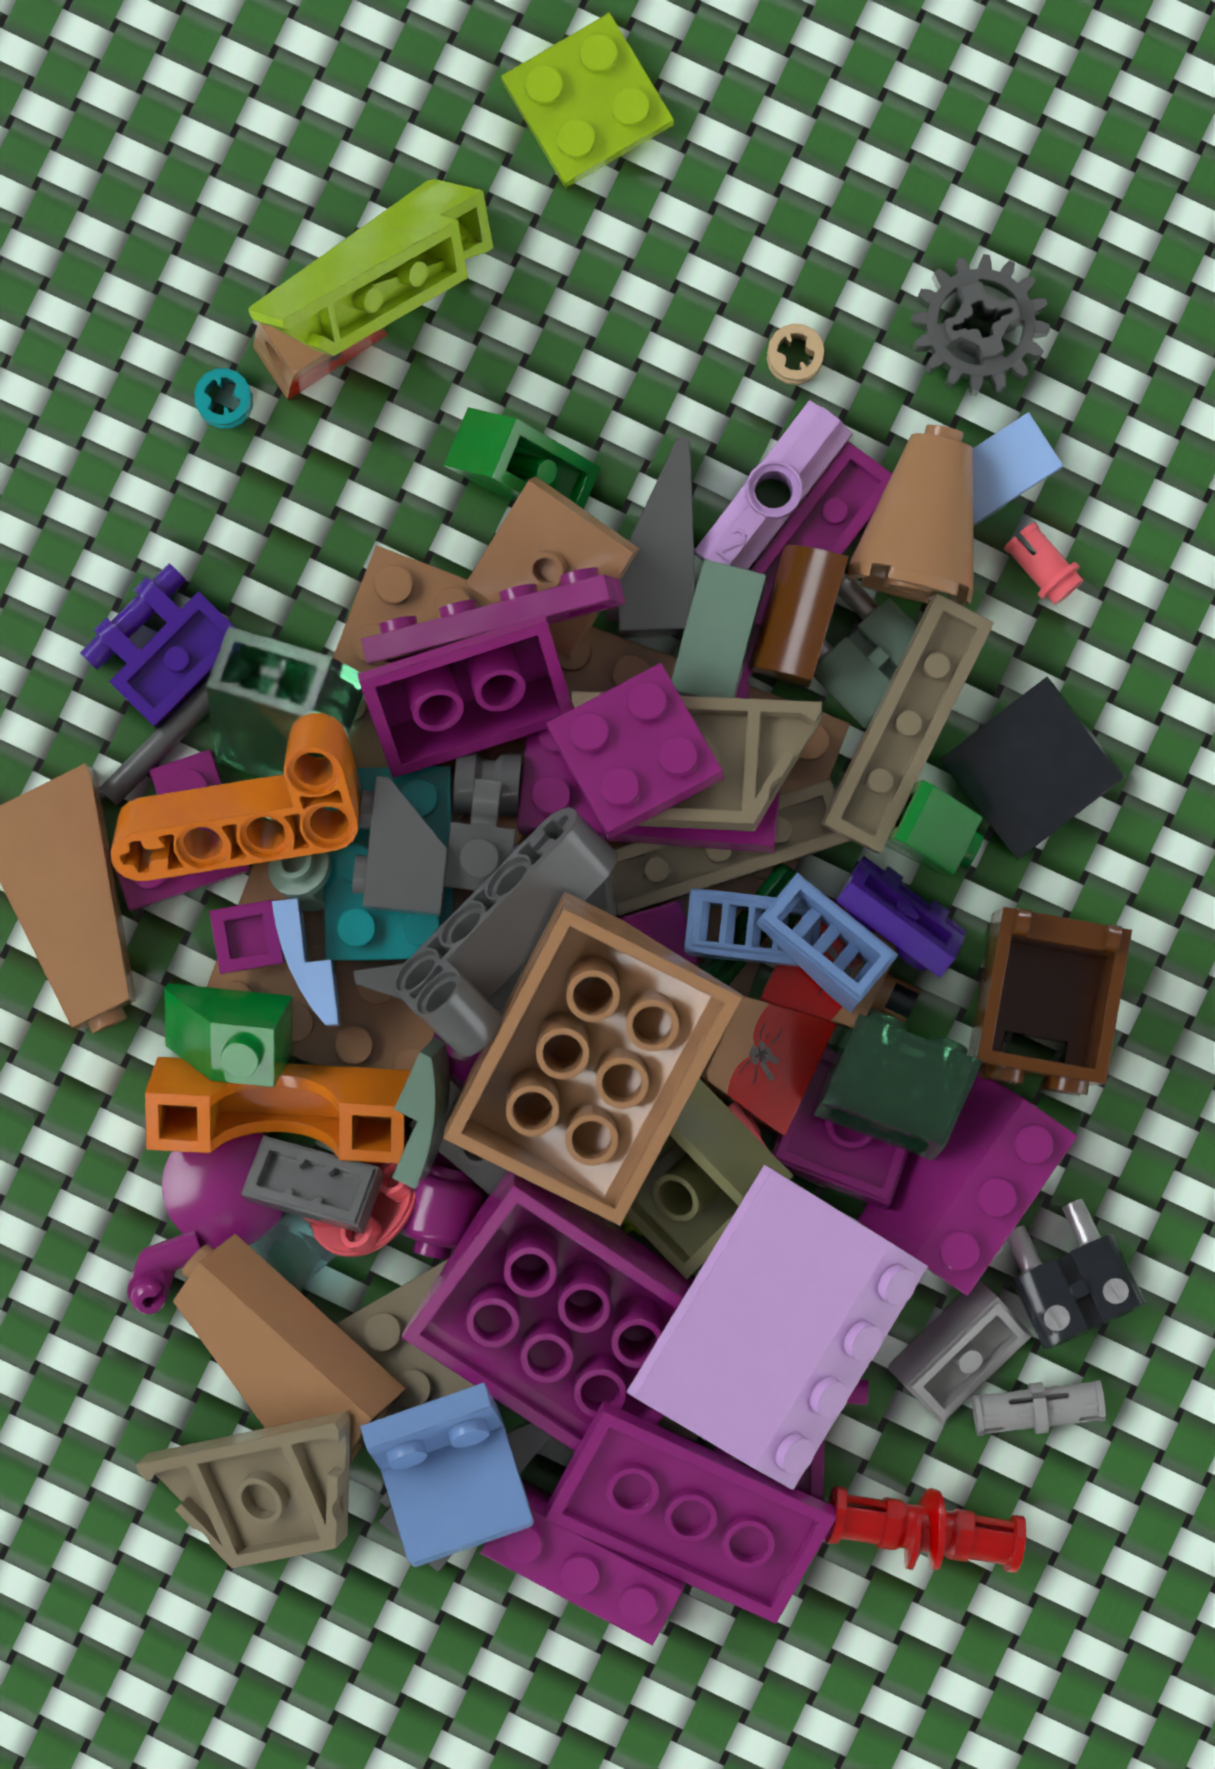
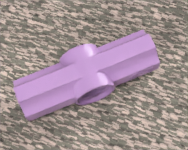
M809 400L761 464L751 471L745 485L695 548L694 555L702 562H704V559L750 570L849 441L853 433L840 419L824 407H820ZM766 479H778L789 488L791 494L790 501L779 508H768L757 499L755 494L756 486Z

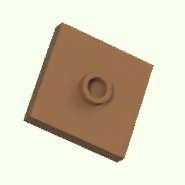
M535 476L528 480L465 584L492 603L501 602L499 592L524 584H537L538 592L561 586V575L584 568L597 567L599 575L605 574L621 580L640 549ZM601 611L548 625L555 647L568 656L576 652Z

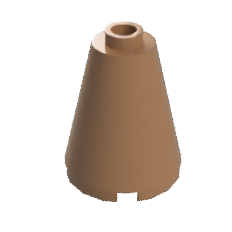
M930 424L926 425L924 434H911L848 564L846 579L853 581L862 578L860 585L862 587L907 600L928 603L929 597H932L934 592L948 594V599L963 607H968L971 604L974 593L973 447L962 442L963 432L946 426Z

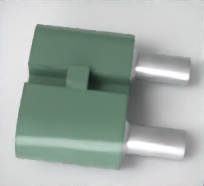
M845 579L840 585L838 595L863 621L857 626V630L848 638L845 637L834 648L824 639L813 677L863 728H867L917 625L890 598L878 605L855 580L849 581Z

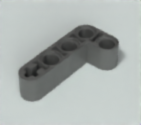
M567 807L554 812L521 843L404 963L394 979L393 988L395 993L458 1055L463 1057L472 1056L481 1051L496 1036L502 1022L501 1013L488 999L531 956L564 891L585 901L605 881L616 864L617 854L615 850L575 809Z

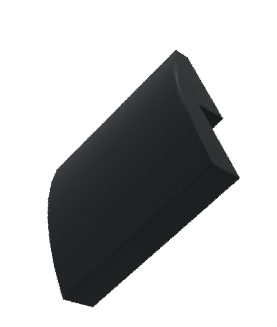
M1048 676L940 759L1017 860L1126 777Z

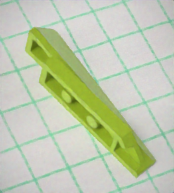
M436 179L424 182L248 308L250 316L253 320L272 326L317 352L332 356L337 355L468 278L465 259L493 249L483 190Z

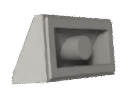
M978 1280L968 1296L960 1294L889 1364L888 1369L942 1424L1033 1335L987 1286Z

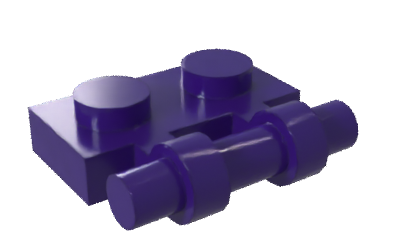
M170 563L152 580L146 576L133 589L137 595L112 621L106 617L93 630L97 636L80 652L96 670L114 653L127 663L109 682L156 729L246 639L199 591L180 609L170 597L187 580ZM156 612L167 624L140 650L129 638Z
M863 856L850 873V878L844 885L836 902L843 906L844 911L870 932L877 931L895 944L898 954L909 965L922 971L929 969L941 978L955 960L965 939L966 930L948 918L950 910L935 899L929 904L901 883L903 876L890 866L883 870Z

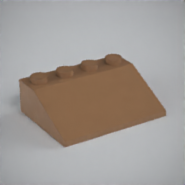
M564 891L501 1012L502 1022L496 1036L481 1050L446 1117L443 1139L620 1226L742 999V994L625 921Z

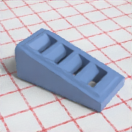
M798 873L756 922L830 997L850 1013L853 1012L898 956L890 947ZM801 900L809 910L791 930L783 923V920ZM820 919L828 928L816 943L811 946L803 937ZM838 937L846 947L832 963L823 954ZM857 955L865 965L855 978L852 979L843 971Z
M691 888L685 938V953L688 956L800 967L773 940L771 949L760 947L762 929L756 922L776 897ZM800 900L783 920V923L788 926L789 915H799L802 919L809 908ZM711 907L722 908L719 942L707 941ZM737 910L749 911L745 945L734 944ZM820 919L803 937L811 946L820 938L822 922Z

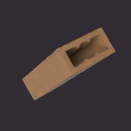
M84 763L0 805V883L71 1028L81 1029L88 1025L92 1034H95L126 1019L127 1016L123 1007L135 1002L136 995L114 868L109 852L110 845L99 782L94 770Z
M236 1234L232 1235L215 1250L208 1244L204 1245L182 1269L181 1273L187 1278V1281L173 1300L174 1304L264 1428L347 1411L351 1419L350 1466L365 1446L360 1426L385 1418L406 1388Z

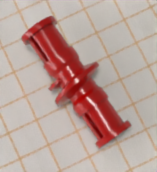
M834 1486L831 1490L828 1503L835 1506L837 1518L825 1537L826 1543L838 1544L840 1539L876 1544L877 1548L887 1550L901 1548L904 1549L905 1568L913 1570L921 1552L928 1553L930 1570H940L943 1556L950 1560L967 1562L970 1559L1001 1564L1004 1572L1017 1573L1021 1566L1026 1545V1519L1024 1516L1012 1515L1009 1520L975 1515L974 1511L945 1510L942 1493L934 1488L925 1490L917 1505L907 1504L901 1499L884 1497L881 1500L847 1494L846 1487Z

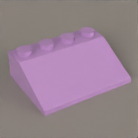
M764 1165L634 1378L627 1393L750 1467L794 1490L839 1413L844 1409L847 1400L871 1360L879 1351L882 1342L906 1302L914 1293L928 1266Z

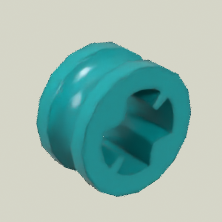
M228 368L211 370L205 373L196 385L194 391L195 405L201 417L210 426L219 429H232L241 425L250 416L253 408V394L246 379L237 371ZM223 383L233 384L236 386L233 394L238 400L239 406L231 413L227 407H224V415L213 413L214 402L208 395L209 391L216 385L223 391Z

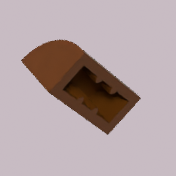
M784 546L748 670L809 688L849 556L807 546Z

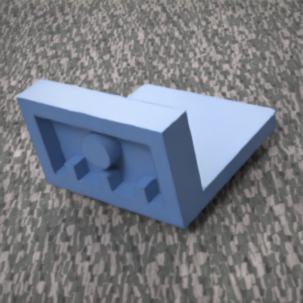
M485 1383L360 1426L367 1451L381 1469L406 1557L413 1567L427 1564L533 1525L532 1512L499 1407Z

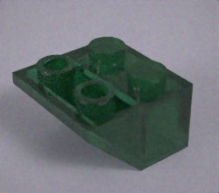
M228 626L206 686L217 763L261 778L284 774V763L291 727L300 717L310 713H324L334 717L343 725L348 736L363 697V691L357 676L360 672L331 656ZM306 753L313 757H324V755L319 753Z
M872 1013L870 1017L859 1014L836 1049L813 1115L933 1161L946 1146L978 1074L982 1060L967 1055L968 1049L954 1040L938 1036L927 1040L906 1032L907 1026L894 1017L880 1013Z

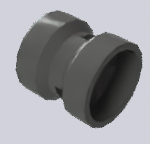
M478 751L458 757L455 769L453 813L471 815L475 779L502 782L498 817L518 818L522 754L502 753L496 758V761H490V758H483Z

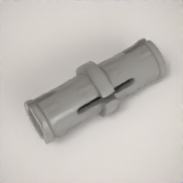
M1100 1380L1044 1387L1042 1382L1029 1383L1026 1390L972 1395V1409L977 1436L1025 1429H1034L1035 1434L1049 1433L1050 1426L1093 1421L1103 1422L1106 1420L1104 1393Z

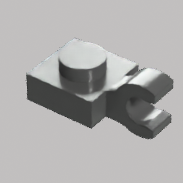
M475 779L470 824L451 822L444 887L476 890L513 853L516 829L497 827L502 782Z

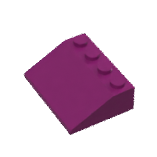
M507 1171L474 1217L403 1331L402 1338L476 1386L485 1383L494 1399L576 1451L603 1401L655 1425L664 1416L628 1394L627 1390L695 1279L690 1276L686 1280L670 1262L599 1215Z

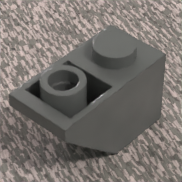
M376 776L375 790H363L359 829L370 830L368 856L356 855L352 893L363 894L362 906L365 909L443 917L446 891L444 879L448 849L389 777Z

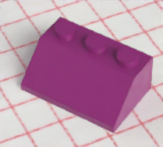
M545 614L357 674L392 778L547 729V722L574 709Z
M967 1063L963 1065L914 1136L890 1206L885 1210L868 1203L857 1219L858 1222L926 1264L928 1271L966 1296L974 1288L1078 1137L1030 1102L998 1082L979 1078L980 1071Z

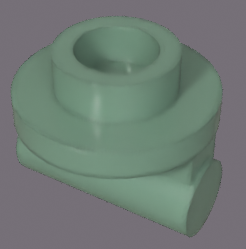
M329 852L269 862L268 873L270 881L281 894L293 899L298 898L301 910L318 911L325 907L324 885L328 881L332 870V859Z

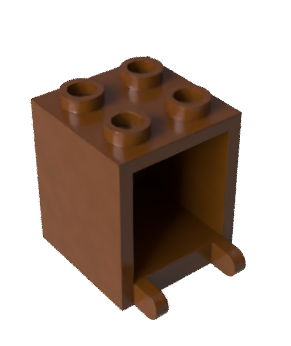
M1002 907L992 913L966 1061L967 1064L981 1066L979 1078L1017 1085V1083L1023 1084L1025 1074L1044 1077L1043 1090L1080 1096V1094L1087 1095L1089 1086L1106 1084L1132 929L1036 913L1022 908ZM1005 1032L1065 1042L1066 1049L1063 1063L1003 1053L1002 1046Z

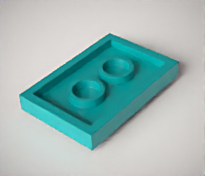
M430 766L396 778H392L389 767L357 768L362 793L363 790H375L376 776L389 777L448 849L450 825L452 822V778L450 766ZM323 807L329 811L339 810L333 807ZM358 825V832L353 842L345 848L329 852L332 859V870L328 881L324 885L325 960L331 959L334 962L408 960L454 913V888L446 887L443 917L365 909L362 906L363 894L352 893L356 855L368 856L370 830L359 829Z

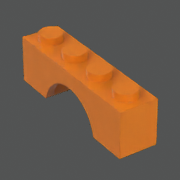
M157 1057L145 1091L146 1150L211 1153L225 1142L240 1136L262 1132H287L305 1135L323 1142L334 1151L339 1160L398 1164L409 1141L412 1128L408 1126L411 1118L394 1110L411 1070L286 1064L275 1087L211 1081L182 1058Z

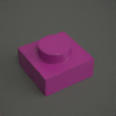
M273 899L209 911L221 975L285 964L284 953L275 924L272 906Z

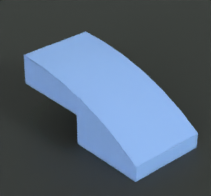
M1029 412L973 448L974 526L1001 510L1008 502L1063 467V464Z
M298 898L272 901L281 947L300 991L310 1007L326 1026H341L342 1018L335 962L331 959L309 962L304 913L301 910Z

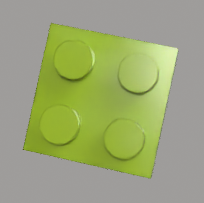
M610 12L501 75L502 84L565 189L674 125L673 117Z

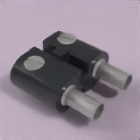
M1082 1198L1062 1207L1080 1245L1079 1248L1070 1251L1069 1254L1042 1263L1024 1225L1015 1228L1007 1238L1010 1249L1022 1272L1021 1275L1012 1280V1283L1044 1351L1073 1340L1100 1325L1103 1326L1147 1304L1114 1234L1100 1236Z

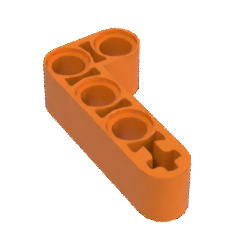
M310 713L295 721L289 732L284 774L140 797L129 801L121 808L118 815L110 852L111 862L116 871L124 877L135 881H150L331 852L347 847L354 841L358 832L362 786L349 739L343 725L334 717L324 713ZM306 753H319L324 755V757H313ZM323 807H333L339 810L329 811ZM260 817H269L276 821H267ZM198 827H206L213 831H204Z

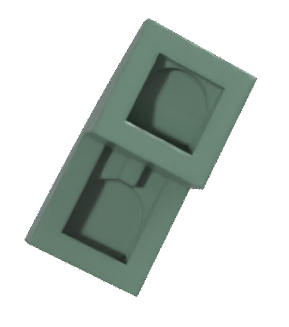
M704 559L672 678V683L680 696L736 698L749 654V641L767 584V576L765 574Z
M435 1037L420 1051L394 1110L417 1121L392 1176L393 1179L413 1189H416L431 1172L444 1134L449 1108L450 1066L447 1045Z

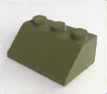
M699 1078L626 1217L687 1280L705 1263L764 1165L789 1180L793 1175Z

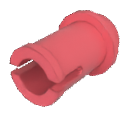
M1033 522L1021 530L1020 533L1036 550L1035 555L1015 536L1006 544L1004 550L1011 554L1041 589L1037 594L1039 598L1043 600L1048 597L1054 605H1057L1084 581L1077 573L1080 566L1077 562L1069 564L1041 532L1037 523Z

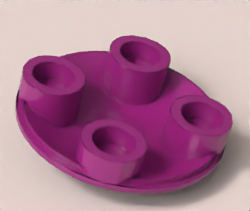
M254 1133L234 1138L220 1145L211 1153L171 1152L163 1171L162 1195L171 1220L183 1234L195 1231L199 1244L203 1246L208 1244L211 1248L216 1249L234 1234L239 1236L247 1245L253 1244L266 1236L276 1226L284 1213L283 1211L248 1202L241 1195L263 1136H266L265 1134Z

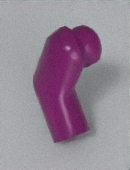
M195 1231L151 1245L139 1253L127 1286L128 1298L136 1311L150 1315L157 1313L164 1307L176 1270L184 1268L191 1257L203 1247V1245L199 1244Z

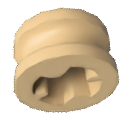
M794 323L783 326L774 333L768 345L766 360L769 370L776 379L785 384L800 385L809 382L817 375L822 366L824 357L822 339L815 330L806 325ZM792 339H800L806 342L805 353L813 357L811 364L806 367L803 362H800L799 370H790L785 367L786 356L777 352L782 343L790 347Z

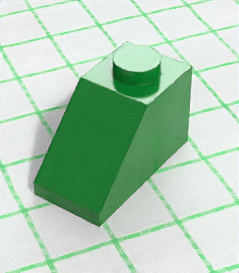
M470 407L466 410L444 463L445 467L481 487L514 501L517 500L528 480L536 476L582 509H584L601 469L597 464L517 418Z
M921 780L915 783L885 847L943 876L955 875L958 866L966 870L970 867L981 847L984 836L977 833L976 830L983 817L935 785Z
M167 983L164 988L165 1046L211 1081L275 1087L293 1053L292 996Z

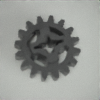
M983 254L978 268L970 270L964 257L956 259L954 264L955 276L950 277L941 269H937L934 272L932 280L938 290L937 292L921 288L916 300L923 307L927 308L928 311L914 313L911 317L910 326L925 330V334L914 341L913 348L915 352L931 351L933 356L925 368L928 374L936 372L942 367L949 372L945 383L946 388L951 390L958 383L959 379L962 378L968 380L970 395L977 396L983 381L989 380L996 393H1000L1006 387L1005 374L1008 372L1019 381L1026 378L1028 370L1022 361L1023 358L1031 361H1039L1044 350L1032 340L1033 338L1047 337L1050 331V324L1035 320V316L1043 312L1048 304L1046 298L1030 300L1027 295L1035 283V279L1032 276L1024 278L1018 283L1011 278L1015 267L1014 262L1009 260L1002 267L1001 271L998 272L992 270L990 255ZM984 286L995 288L1010 299L1002 301L986 293ZM956 293V303L959 309L956 316L945 319L944 323L938 324L941 306L947 298ZM973 313H978L982 321L993 320L995 322L986 338H982L978 329L967 330L965 328L968 326ZM1022 326L1018 346L1005 358L1001 340L1003 335L1015 331L1016 327ZM955 349L963 351L974 357L977 365L958 359L950 351Z

